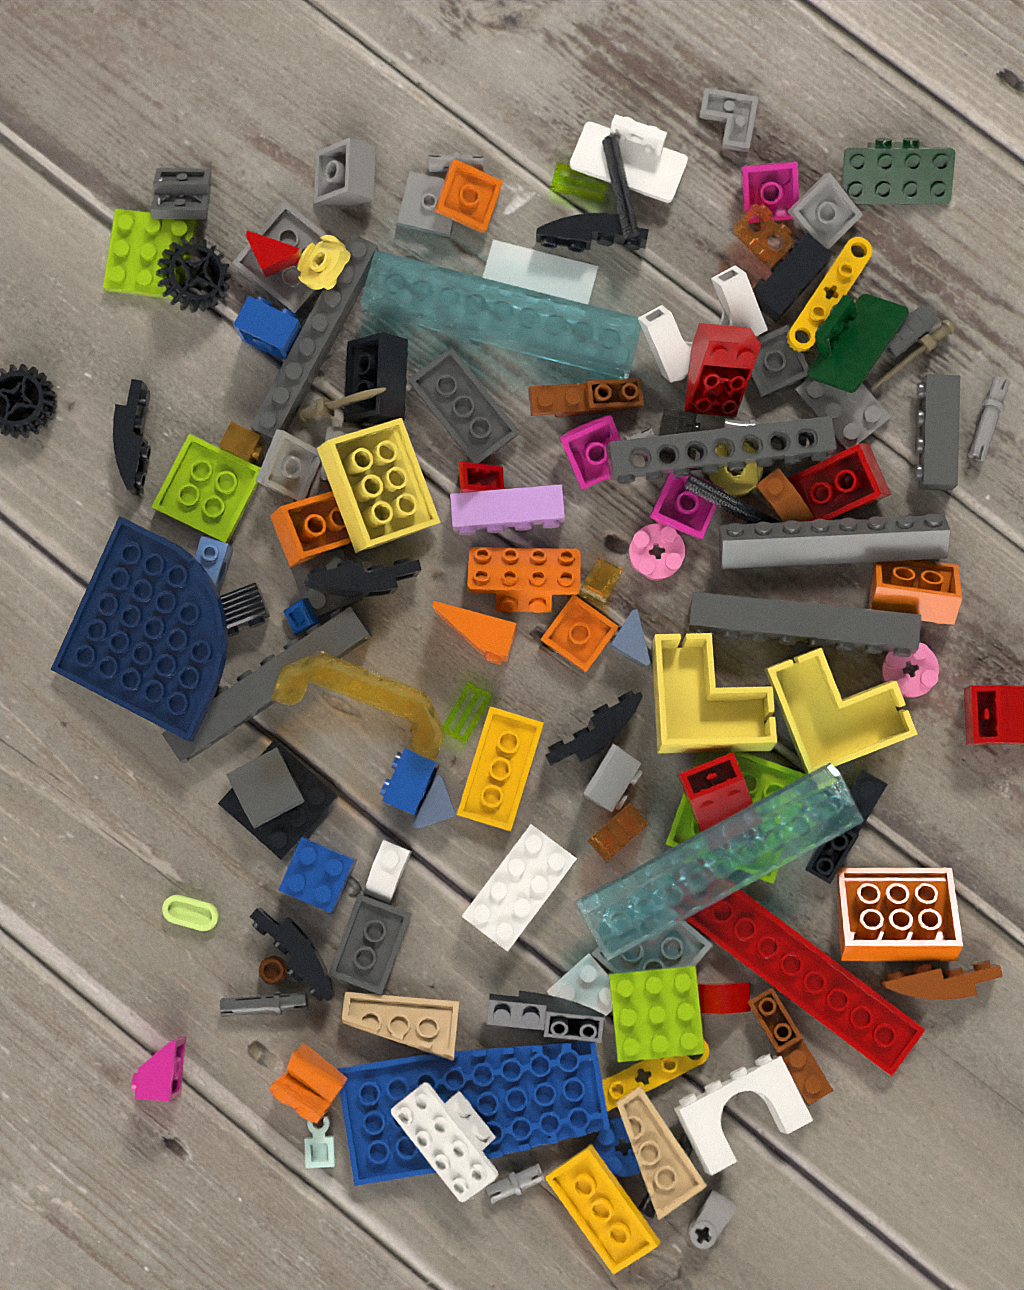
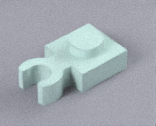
M329 1115L324 1116L323 1127H316L314 1122L307 1121L308 1129L313 1133V1137L304 1138L305 1168L335 1167L336 1165L335 1136H326V1131L330 1127Z

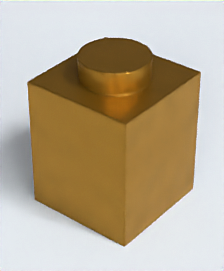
M232 421L218 445L221 449L254 464L255 460L259 461L265 451V445H263L265 441L261 435Z

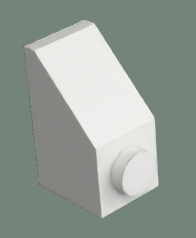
M383 840L363 893L390 904L412 851Z

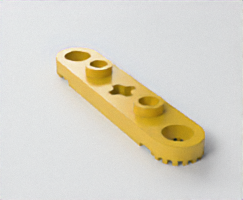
M854 237L847 242L788 331L787 343H789V347H792L794 351L805 352L814 345L817 328L823 325L830 315L832 307L840 301L843 295L848 293L872 255V246L865 238ZM854 245L859 246V248L862 247L864 257H855L851 252V247ZM829 289L834 291L833 297L830 300L825 297ZM799 330L806 332L809 338L808 342H798L795 338V332Z
M703 1039L705 1054H702L697 1059L689 1058L687 1055L641 1060L602 1079L607 1111L617 1107L616 1101L639 1085L644 1092H647L703 1064L709 1057V1046ZM639 1069H643L644 1072H651L647 1084L635 1080Z

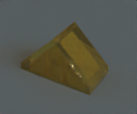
M598 557L581 586L579 596L604 608L623 569Z

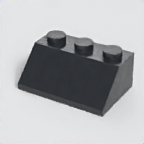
M381 332L347 341L345 397L385 387L386 391L372 398L344 406L343 422L382 424L399 418L405 421L408 339Z

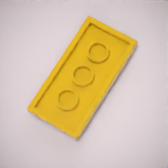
M490 706L457 811L458 816L511 832L543 729V722Z
M592 1144L550 1171L544 1177L612 1274L617 1273L657 1248L661 1243Z

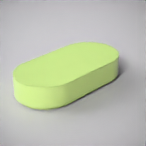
M183 895L170 896L163 903V915L171 923L199 931L211 930L218 924L219 911L211 903Z

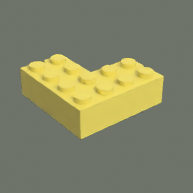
M712 633L686 634L682 642V648H677L681 640V634H655L651 644L658 754L771 751L777 743L775 717H771L775 712L773 687L716 688Z
M816 648L793 657L795 663L792 660H786L764 669L769 683L773 687L774 696L804 772L808 776L917 735L909 711H897L895 707L906 705L897 681L890 680L841 699L822 648Z

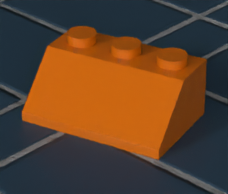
M928 560L873 562L869 592L870 610L919 614L923 621H930L936 624H955L962 601L959 565Z

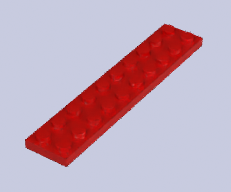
M695 854L690 856L659 898L660 901L891 1077L925 1032L923 1027Z

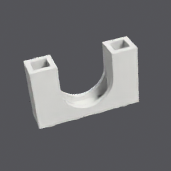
M733 266L711 278L722 307V317L719 325L751 328L757 338L768 330L746 272L737 266ZM661 305L638 318L661 374L670 383L686 378L689 371L693 342H686L682 339L672 313Z
M770 1053L765 1054L755 1060V1066L747 1070L745 1067L736 1069L729 1074L731 1078L721 1083L720 1080L714 1081L704 1087L706 1092L695 1096L693 1093L679 1100L680 1105L674 1108V1111L705 1173L713 1175L737 1162L721 1128V1113L726 1102L739 1092L752 1091L758 1094L765 1101L779 1131L789 1134L813 1121L781 1056H771Z

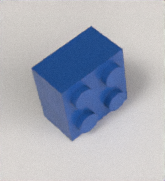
M248 296L233 324L242 341L285 361L302 329L301 323L297 319L298 316L285 308L282 311L273 308V304L258 296L257 299Z
M404 748L403 753L397 752L391 768L395 769L391 780L386 778L380 794L384 796L382 802L417 816L440 764Z
M301 837L279 887V891L333 913L337 908L357 859L308 838Z

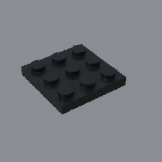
M274 740L261 755L276 747L279 749L305 802L255 829L241 806L233 787L218 804L280 860H283L338 795L281 744Z

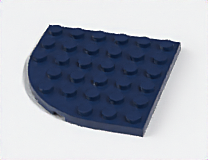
M119 516L50 670L186 741L194 742L219 686L227 656L228 630L226 615L214 582L204 567L184 548Z

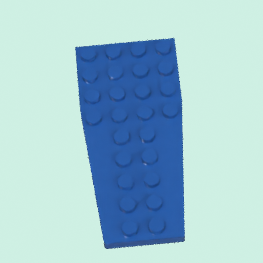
M592 1041L455 1051L454 1061L427 1053L337 1068L339 1072L348 1078L340 1091L354 1186L437 1173L391 1114V1109L423 1083H428L444 1103L457 1092H461L496 1137L482 1151L488 1159L502 1157L505 1154L529 1150L545 1144L557 1143L572 1137L585 1136L588 1133L600 1130H608L610 1127L596 1043Z

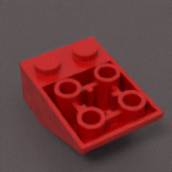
M699 323L691 346L684 407L685 413L728 417L737 416L761 347L751 328Z
M971 685L964 688L966 745L1024 744V686Z
M733 752L677 775L710 855L763 834L744 777Z

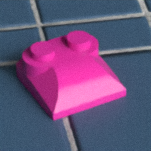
M798 162L742 166L740 182L743 195L744 223L793 219L787 211L799 200Z
M610 415L585 423L568 431L559 438L562 449L568 458L581 490L610 478L606 446L611 441L621 440L613 418Z
M669 473L649 518L654 519L657 524L672 527L702 540L716 509L715 503L712 504V501H706L707 498H701V494L697 496L698 493L695 495V491L692 493V490L689 491V488L687 490L686 487L683 488L686 479L691 475L674 477V473ZM707 481L708 483H710L713 486H716L722 491L724 490V488Z

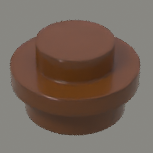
M279 956L265 958L259 966L261 979L270 985L281 983L288 973L286 962Z

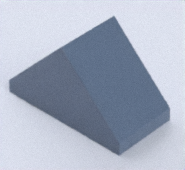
M636 609L631 611L610 648L641 667L647 668L650 667L651 662L638 610Z
M439 775L436 776L412 825L417 829L457 816L445 780Z

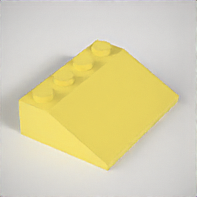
M402 418L327 440L317 448L355 553L383 545L441 523Z

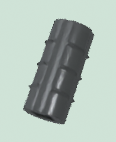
M924 304L910 312V315L884 351L894 359L902 352L907 351L908 347L914 342H918L921 336L928 333L938 323L934 312Z

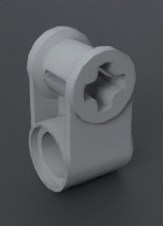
M711 1189L705 1196L697 1214L688 1227V1235L692 1243L700 1249L711 1247L722 1229L732 1218L737 1205L714 1189ZM707 1227L706 1231L709 1236L707 1238L701 1237L698 1240V1235L695 1232L696 1229L703 1230Z

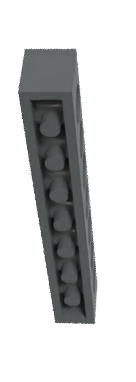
M832 416L611 441L606 446L610 480H618L619 484L634 482L635 477L646 476V480H657L663 478V474L674 473V477L691 475V471L701 470L702 474L718 472L720 467H729V470L734 471L745 469L746 464L757 463V467H767L774 465L773 461L784 460V464L801 462V458L811 457L812 461L828 459V455L837 448ZM799 435L808 438L809 447L800 445L798 441ZM771 439H778L782 444V450L773 449L770 443ZM743 442L752 443L755 453H747L743 449ZM715 446H724L727 449V457L717 455ZM687 449H696L700 454V459H690ZM662 451L670 453L672 463L666 464L662 462L659 453ZM631 456H642L645 465L643 467L635 466L632 463Z

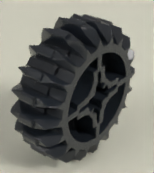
M192 237L189 242L185 238H181L178 244L172 242L169 245L170 250L165 249L162 252L163 258L157 261V265L161 269L156 271V276L163 278L157 284L159 287H166L167 289L163 292V297L171 295L173 297L170 302L171 305L180 302V310L184 311L189 306L191 313L197 312L198 308L205 312L209 309V306L212 308L217 306V300L222 301L225 298L223 291L226 292L230 287L225 281L231 279V275L224 272L229 268V264L221 263L220 261L224 258V254L221 253L217 256L214 253L217 248L216 245L207 248V240L203 239L198 245L196 237ZM192 255L200 259L198 262H191L187 258L184 260L180 256ZM207 266L211 271L212 278L207 274ZM199 267V269L196 272V279H193L190 283H188V281L191 279L190 274L192 273V271ZM174 268L175 272L180 276V285L175 278ZM190 288H196L199 291H205L207 294L194 295L187 291Z
M10 364L9 372L0 368V400L2 398L7 402L5 409L7 413L4 418L0 411V433L4 436L10 433L14 439H17L21 433L24 438H29L30 430L36 435L39 434V425L48 428V424L44 420L46 418L54 419V415L49 410L57 408V404L51 401L57 397V394L51 391L54 387L53 383L46 381L47 376L43 372L38 374V369L35 367H31L28 370L25 364H21L19 369L15 365ZM18 383V385L14 389H7L11 385ZM34 385H36L39 392L38 405L32 401L34 393L32 388ZM10 398H13V399H15V400H17V399H18V400H22V399H23L27 404H24V403H16V404H15V402H14L12 399H10ZM32 413L26 419L20 420L24 414Z

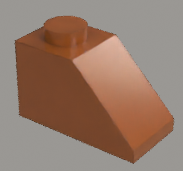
M779 468L756 484L758 492L782 522L790 520L803 522L811 521L815 518L797 490Z

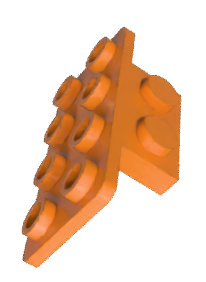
M472 547L469 550L467 589L471 593H495L496 611L552 612V594L577 595L580 593L581 552L578 549Z

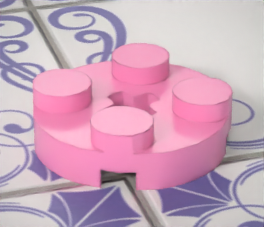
M650 524L641 528L634 534L629 547L631 565L637 572L650 580H664L671 577L681 567L685 557V545L681 536L674 528L660 524ZM653 545L664 548L665 553L661 554V559H656L655 555L649 554V551L653 550Z
M919 643V649L915 654H911L910 657L894 656V652L890 651L886 653L880 669L882 680L884 683L890 680L897 681L904 698H916L924 695L937 683L939 664L934 653L924 643ZM905 662H910L911 665L916 666L917 670L914 672V677L903 673L902 669L906 667Z

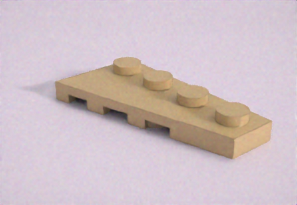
M345 992L342 1023L454 1061L459 1002Z
M639 1085L616 1101L657 1218L660 1220L707 1187V1185Z

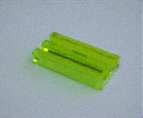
M556 163L550 191L604 202L608 185L607 181L601 180L602 184L560 175L561 171L601 180L573 170L569 164ZM558 182H562V183H566V184H571V185H575V186H579V187H584V188H588V189L597 190V191H600V193H599V192L590 191V190H586V189L577 188V187H572V186H568V185H564V184H559Z
M468 681L441 731L466 745L493 695ZM470 690H473L475 694L454 731H452L449 727ZM480 695L485 697L466 732L461 736L459 732Z

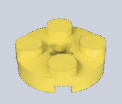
M325 235L320 237L323 241L317 245L312 242L307 246L297 265V270L301 272V277L298 276L299 280L314 290L321 288L326 290L332 289L337 283V277L350 259V252L346 250L342 242L332 235Z
M743 442V449L749 454H754L755 450L749 446L750 444ZM719 445L715 449L717 455L727 457V449ZM757 463L746 464V468L739 471L738 475H732V472H728L727 467H720L718 472L709 473L707 477L709 482L724 488L723 491L727 492L728 495L739 497L755 489L756 484H758L762 477L763 467H757Z

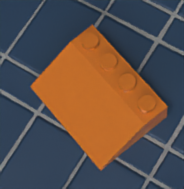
M840 868L838 870V936L841 961H957L963 944L952 868Z

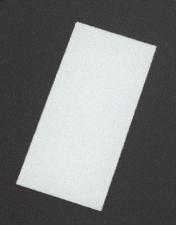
M493 240L480 286L586 313L599 266Z

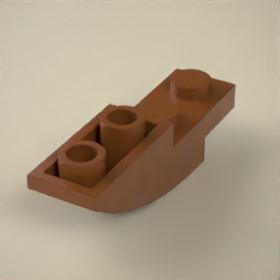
M641 378L588 380L584 384L537 385L528 388L531 416H581L628 410L644 405Z
M990 960L972 964L974 969L963 971L962 967L946 970V976L942 975L941 968L932 967L931 963L915 966V972L904 974L903 970L887 973V979L880 980V984L884 988L912 997L949 1000L977 996L976 983L1000 978L1003 975L1000 965L990 964Z
M773 987L748 1001L762 1030L777 1056L782 1057L807 1105L810 1106L832 1093L834 1090L803 1041V1037Z

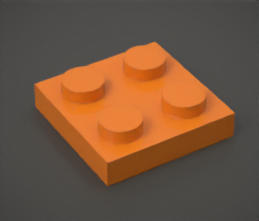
M454 158L448 168L434 212L483 234L487 231L503 181Z
M572 595L542 636L541 641L586 673L616 633L619 626L576 595Z

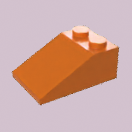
M333 491L280 506L270 515L290 567L339 548H346L352 545Z
M433 601L432 607L435 614L476 651L483 655L485 661L501 665L502 661L509 662L517 633V623Z

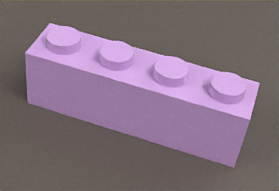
M562 484L450 494L454 532L459 531V535L476 534V530L487 529L488 533L503 532L505 527H515L517 531L532 529L531 525L543 524V528H556L560 526L559 523H565Z

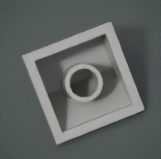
M348 138L316 151L314 204L357 206L374 200L375 146Z
M613 744L582 796L610 813L613 812L614 808L620 811L628 797L624 794L629 784L635 786L642 774V771L638 769L641 763Z

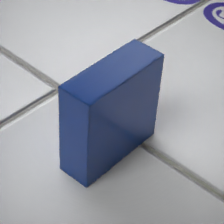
M308 598L300 599L283 611L295 636L306 632L312 626L319 623Z

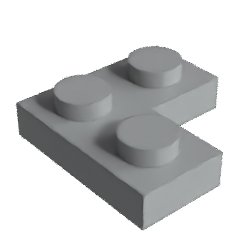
M705 88L699 118L726 122L722 148L748 153L759 97Z

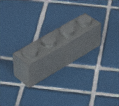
M926 374L922 381L918 382L916 392L917 399H921V409L917 410L916 426H920V437H917L915 441V453L919 454V464L915 465L914 479L919 481L918 489L952 491L958 486L960 375Z

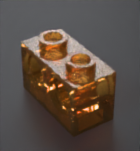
M755 203L750 205L728 230L767 267H773L795 243L791 238L793 233L783 223L778 225L771 218L773 213L765 205L761 204L759 206ZM751 216L757 217L760 221V228L756 232L751 231L748 227V220ZM772 235L776 236L780 241L779 248L776 251H772L768 247V239Z
M628 803L587 842L607 863L649 823L631 803Z

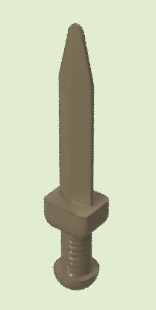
M944 320L941 322V326L933 333L924 335L917 342L919 348L885 374L870 390L888 380L922 351L928 355L940 340L946 335L954 333V323L950 320Z
M386 388L366 390L334 401L322 397L316 400V405L308 408L300 407L296 412V416L303 423H307L308 419L320 415L324 418L334 417L335 409L372 398L386 391Z

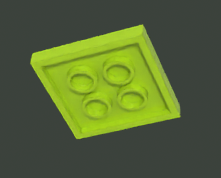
M115 209L103 289L105 291L173 299L171 295L163 297V292L167 289L166 287H159L157 284L163 279L156 276V271L161 269L157 265V261L163 258L162 252L165 249L170 250L169 245L172 242L178 244L181 238H185L189 242L192 237L196 236L197 220L152 219L151 213ZM192 255L180 256L184 260L187 258L192 262ZM174 268L175 278L180 285V276L175 272Z
M189 434L151 507L203 534L228 544L259 484L256 478L261 468Z
M695 965L609 974L618 1062L705 1054Z

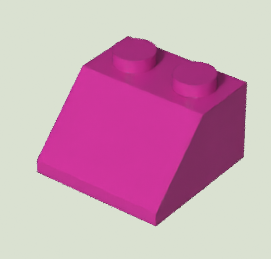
M180 1036L170 1041L138 1068L137 1073L133 1074L131 1089L135 1091L134 1099L170 1102L181 1095L186 1037Z

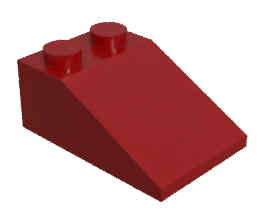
M859 443L787 478L815 518L811 521L816 519L834 520L891 495L870 444Z

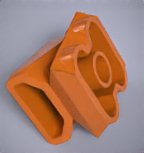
M303 1043L292 1053L287 1070L272 1083L269 1091L277 1100L293 1107L304 1119L317 1124L327 1113L348 1078L311 1047Z

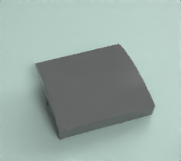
M157 168L153 182L152 219H207L211 191V169Z
M277 747L226 774L254 829L305 802L295 779L291 775Z

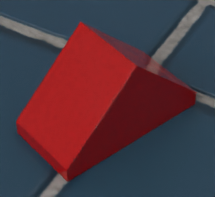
M248 230L245 236L265 278L298 264L302 255L300 248Z
M459 462L461 493L505 489L502 466Z
M750 982L697 983L700 1013L733 1014L751 1011L748 1001H750Z

